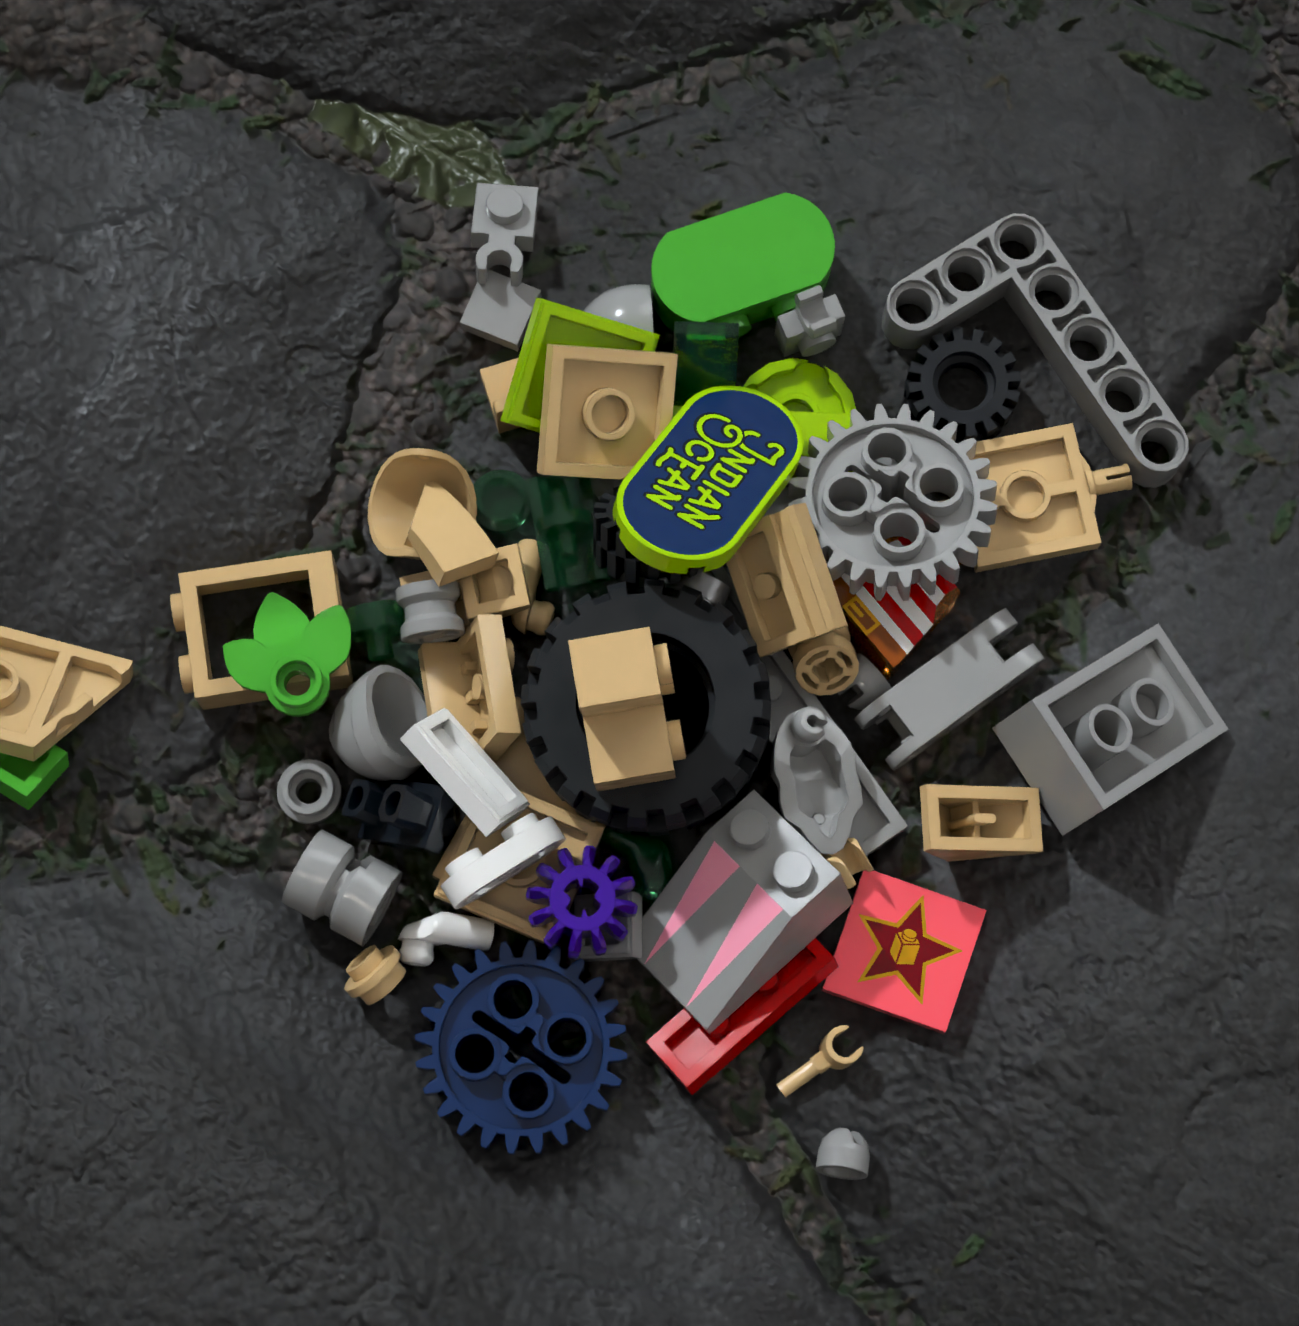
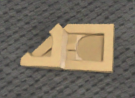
M435 481L425 483L404 545L416 550L438 587L493 568L499 552L476 520L441 485Z

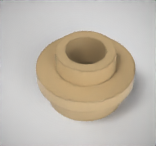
M372 945L363 950L346 968L350 978L345 984V991L352 998L360 996L367 1005L374 1004L384 998L399 984L406 973V969L399 962L401 956L399 951L393 945L386 946L380 950L376 945Z

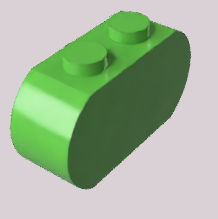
M782 193L667 232L657 245L652 259L651 298L654 309L661 321L671 331L683 338L697 342L716 337L718 342L730 341L748 333L752 329L751 324L771 317H774L777 322V316L795 310V294L821 285L824 292L829 281L835 252V240L831 225L822 211L809 200L795 194Z

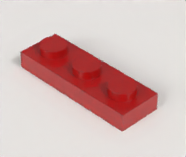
M815 938L710 1034L683 1009L649 1038L646 1043L675 1078L693 1095L837 969L838 964L832 954Z

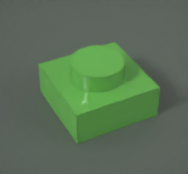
M54 745L34 762L0 753V793L25 809L30 810L69 767L68 752Z

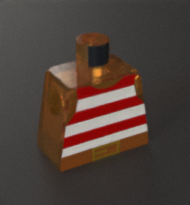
M893 536L885 540L894 547H904L912 543L909 539L900 536ZM844 573L833 581L851 637L887 680L898 672L955 606L961 594L955 584L947 581L940 574L936 576L934 595L930 596L919 583L911 584L908 601L902 600L896 586H888L881 601L875 599L874 588L871 583L865 582L861 589L853 595L849 593V575Z

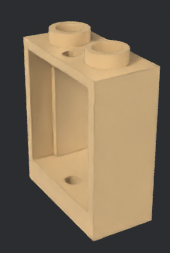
M332 551L178 573L181 593L171 594L170 602L176 632L186 631L189 655L179 656L178 658L184 694L194 693L196 701L203 710L269 700L266 693L241 687L232 676L212 679L201 595L309 579L315 617L327 608L335 605L342 606L337 565ZM350 655L346 662L330 675V690L348 688L353 684ZM304 675L293 676L287 683V692L295 696L306 693L310 687V679Z

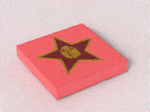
M874 870L871 872L862 871L852 899L853 904L849 908L833 955L838 968L825 978L821 991L941 1034L946 1033L987 910Z

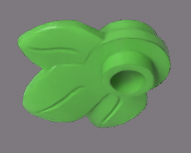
M271 592L267 594L257 612L253 629L254 639L233 640L223 645L225 663L229 674L241 687L266 693L271 704L281 713L293 717L307 716L317 711L326 702L331 687L330 675L343 665L349 657L352 645L349 618L341 605H335L320 612L309 621L308 617L294 603L277 593ZM304 675L310 679L308 691L299 696L288 693L286 689L288 681L293 676Z

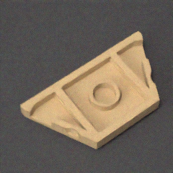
M0 626V753L33 762L130 683L133 676V660Z

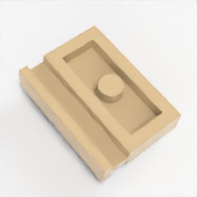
M806 503L793 504L777 513L762 517L734 556L726 563L750 634L757 644L759 657L778 653L820 637L825 633L848 626Z

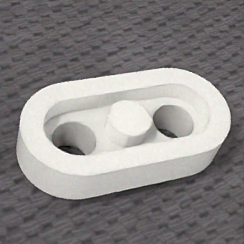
M530 813L504 829L501 835L505 842L483 855L477 847L448 864L445 870L450 877L441 885V888L454 909H459L477 900L558 848L566 838L552 816L539 821L534 813Z

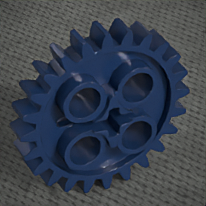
M528 940L522 958H514L508 943L504 941L500 944L499 961L493 963L478 949L475 951V961L478 969L471 974L457 963L452 966L454 975L459 982L454 989L439 983L433 986L438 996L444 1001L441 1009L434 1007H422L421 1014L434 1023L435 1026L434 1031L415 1034L416 1042L432 1048V1055L423 1057L415 1062L416 1068L423 1071H435L437 1075L435 1079L423 1088L426 1096L445 1093L448 1098L437 1112L439 1117L443 1119L459 1111L463 1117L458 1125L457 1134L464 1137L476 1126L482 1128L481 1147L486 1150L493 1144L497 1135L505 1136L509 1155H515L520 1138L529 1137L536 1154H541L544 1145V1134L551 1132L564 1147L568 1145V1135L565 1128L567 1124L574 1122L586 1132L591 1129L589 1119L584 1112L588 1106L607 1112L610 1108L605 1098L599 1093L601 1086L609 1088H620L622 1080L607 1069L608 1064L627 1061L626 1052L610 1047L611 1040L626 1034V1026L607 1024L605 1019L619 1007L617 999L597 1001L595 996L602 989L605 980L600 976L584 984L580 980L585 966L583 959L579 958L567 969L560 967L561 947L555 946L544 961L537 959L535 943ZM510 985L522 986L532 995L530 1010L523 1017L517 1019L503 1017L495 1008L499 992ZM478 1011L483 1012L516 1038L521 1039L527 1031L534 1034L535 1037L532 1044L535 1051L570 1074V1081L566 1084L558 1082L526 1057H521L515 1064L509 1062L508 1058L511 1054L509 1046L506 1042L473 1021L474 1013ZM564 1022L578 1025L586 1035V1043L583 1049L571 1057H562L555 1054L548 1044L551 1030ZM473 1038H482L488 1041L494 1048V1059L491 1065L485 1071L479 1073H469L463 1070L458 1063L460 1047L466 1041ZM535 1076L547 1085L548 1097L539 1109L522 1111L512 1104L510 1099L511 1089L519 1078Z

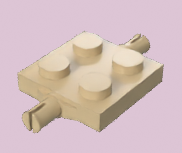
M1073 423L977 441L973 459H989V475L986 479L997 482L996 497L992 503L998 506L995 524L988 525L991 528L988 547H977L979 552L977 564L974 567L975 573L1098 549L1102 542L1094 513L1097 495L1132 490V476H1128L1130 472L1128 464L1091 471L1090 466L1080 453Z

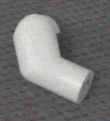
M439 912L412 922L403 928L398 937V940L402 941V946L399 950L401 954L400 960L408 965L428 966L434 960V946L445 944L475 950L480 949L487 952L493 941L494 923L484 918L452 912Z

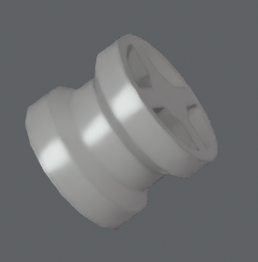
M431 579L405 584L395 590L396 602L404 609L405 622L400 627L402 642L407 644L444 642L459 638L465 634L464 620L456 614L455 602L460 597L459 582L454 581L438 587L435 580Z

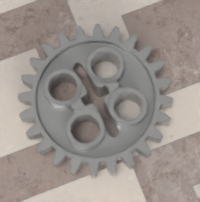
M876 404L874 420L866 421L856 409L850 412V428L848 429L830 420L827 422L828 442L811 436L808 445V455L810 457L801 456L795 472L797 477L791 478L789 481V498L793 500L789 502V506L806 503L825 560H828L827 567L832 581L846 573L850 576L849 593L853 595L861 589L865 582L873 584L874 596L878 601L882 600L888 586H896L902 600L908 601L911 584L919 583L930 596L934 595L937 575L940 574L952 584L957 583L960 571L958 562L974 568L978 559L979 550L977 547H988L991 528L988 525L995 524L998 506L992 503L996 497L997 482L986 479L989 475L990 461L988 458L973 459L977 444L974 438L966 439L959 443L955 442L958 426L956 422L953 421L947 424L940 431L933 428L935 411L929 410L917 422L911 420L909 404L902 405L897 418H888L883 405ZM887 457L899 463L893 466H881L875 463L874 460ZM931 492H941L948 495L950 499L938 502L932 501L924 495ZM842 501H850L858 504L860 508L853 511H842L834 505ZM928 530H933V531H938V532L932 533V532H930V531H928ZM893 536H900L909 539L912 543L904 547H894L885 540Z

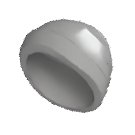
M379 665L366 672L348 687L333 712L329 726V739L334 751L350 769L366 778L376 781L404 780L409 778L419 770L422 764L400 738L414 724L428 717L424 694L413 679L398 668L390 665Z

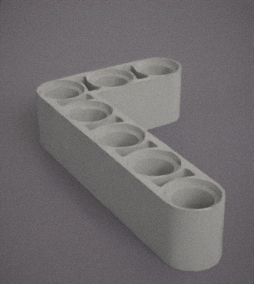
M1016 213L1005 216L903 278L891 288L882 315V330L885 337L894 346L913 350L920 348L923 344L930 343L932 336L940 332L942 334L946 333L1004 297L1119 465L1128 464L1130 468L1128 476H1132L1134 483L1151 488L1164 485L1175 475L1184 462L1189 450V442L1185 430L1047 231L1034 217ZM1007 241H1017L1028 249L1030 256L1022 260L1010 258L1002 251L1000 245ZM957 272H964L971 275L977 281L979 287L970 292L961 291L950 283L948 277ZM1040 291H1052L1062 298L1065 307L1059 310H1048L1037 302L1035 294ZM904 304H914L925 311L927 319L918 324H910L898 316L896 309ZM1075 341L1091 343L1097 349L1099 359L1084 361L1077 358L1070 348V343ZM1121 391L1127 394L1132 399L1134 410L1130 412L1114 410L1107 403L1105 393ZM1147 441L1161 444L1169 454V462L1155 464L1149 461L1142 453L1141 444Z

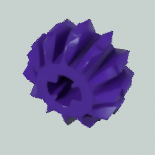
M585 846L582 854V865L576 866L567 848L558 850L557 859L562 870L560 874L544 863H540L536 868L537 876L551 888L535 886L527 888L526 900L535 904L548 905V907L537 910L529 915L528 921L532 928L541 927L553 922L554 926L544 938V945L552 949L558 944L564 934L571 937L568 946L569 958L577 959L579 957L582 939L589 938L592 950L596 956L604 955L607 948L601 931H606L610 936L619 941H623L628 934L626 927L612 915L628 918L634 917L637 914L638 905L629 900L616 899V897L634 889L635 881L633 877H622L611 882L609 878L616 872L620 860L612 855L606 859L600 869L593 867L596 856L594 846ZM582 887H586L595 893L592 905L597 912L587 916L586 910H582L581 917H576L568 911L571 898L567 892L576 888L577 893L580 895Z

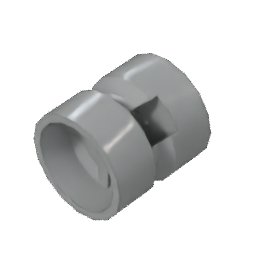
M320 830L310 841L296 864L284 890L281 902L314 921L324 915L329 917L330 929L363 947L372 937L386 914L397 892L403 873L371 855L359 861L355 858L354 846L324 830Z

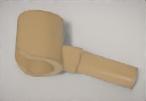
M848 838L844 848L834 855L820 853L841 873L847 889L853 888L856 885L852 875L860 871L866 870L871 872L874 870L858 840L855 838Z
M840 1025L833 1028L821 1040L818 1053L776 1084L785 1098L819 1073L822 1074L829 1068L835 1070L845 1069L862 1055L863 1046L849 1057H841L834 1052L832 1047L833 1038L838 1037L849 1026Z

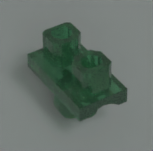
M547 476L526 479L544 585L547 593L610 581L607 567L600 569L596 565V558H593V507L595 498L591 478Z

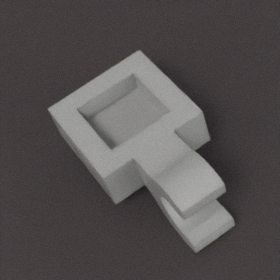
M821 285L795 294V310L777 316L774 336L783 356L786 357L800 351L803 357H807L827 350L836 343L835 337L841 335L845 320V314L836 294L823 298Z

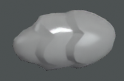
M803 707L788 714L776 732L771 748L770 774L778 787V802L782 817L819 853L834 855L844 848L851 832L853 818L863 805L861 784L856 772V756L851 742L829 717L816 707Z

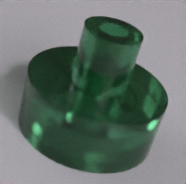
M396 600L368 602L345 610L351 626L352 642H366L369 661H383L394 657L391 638L401 635L400 627L405 622L404 609L397 604Z

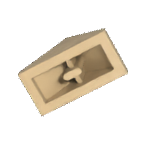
M935 784L920 786L924 852L948 862L1043 852L1039 788Z

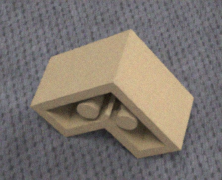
M650 627L568 640L578 705L583 717L593 782L597 792L676 778L673 761L686 759L680 719L666 721L662 695L675 693L667 643L653 645Z

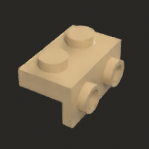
M477 614L465 630V634L457 642L423 643L418 649V658L427 716L443 708L448 709L496 763L523 730L522 724L524 723V710L521 706V699L515 697L511 674L514 668L515 652L512 641L509 638H505L502 615Z

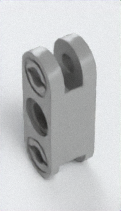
M1007 608L1000 610L874 700L855 717L854 720L862 730L875 723L878 725L887 719L902 739L901 746L885 759L893 771L915 758L1010 689L1045 660L1034 643L1023 648L1005 662L993 646L1018 625Z

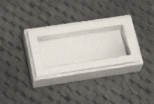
M443 708L414 724L400 738L404 745L485 837H488L516 819L530 805L525 796L448 709Z

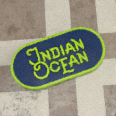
M716 386L693 395L682 406L620 484L613 506V520L615 522L616 519V523L620 528L619 538L625 548L643 563L668 573L687 574L689 568L704 566L703 572H707L723 566L734 556L794 476L804 448L803 433L799 423L792 413L780 402L767 394L747 387Z

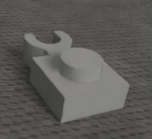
M477 183L471 228V247L480 248L476 254V279L479 284H486L487 272L492 266L504 265L510 269L511 286L520 285L523 278V255L521 251L533 252L538 210V187Z

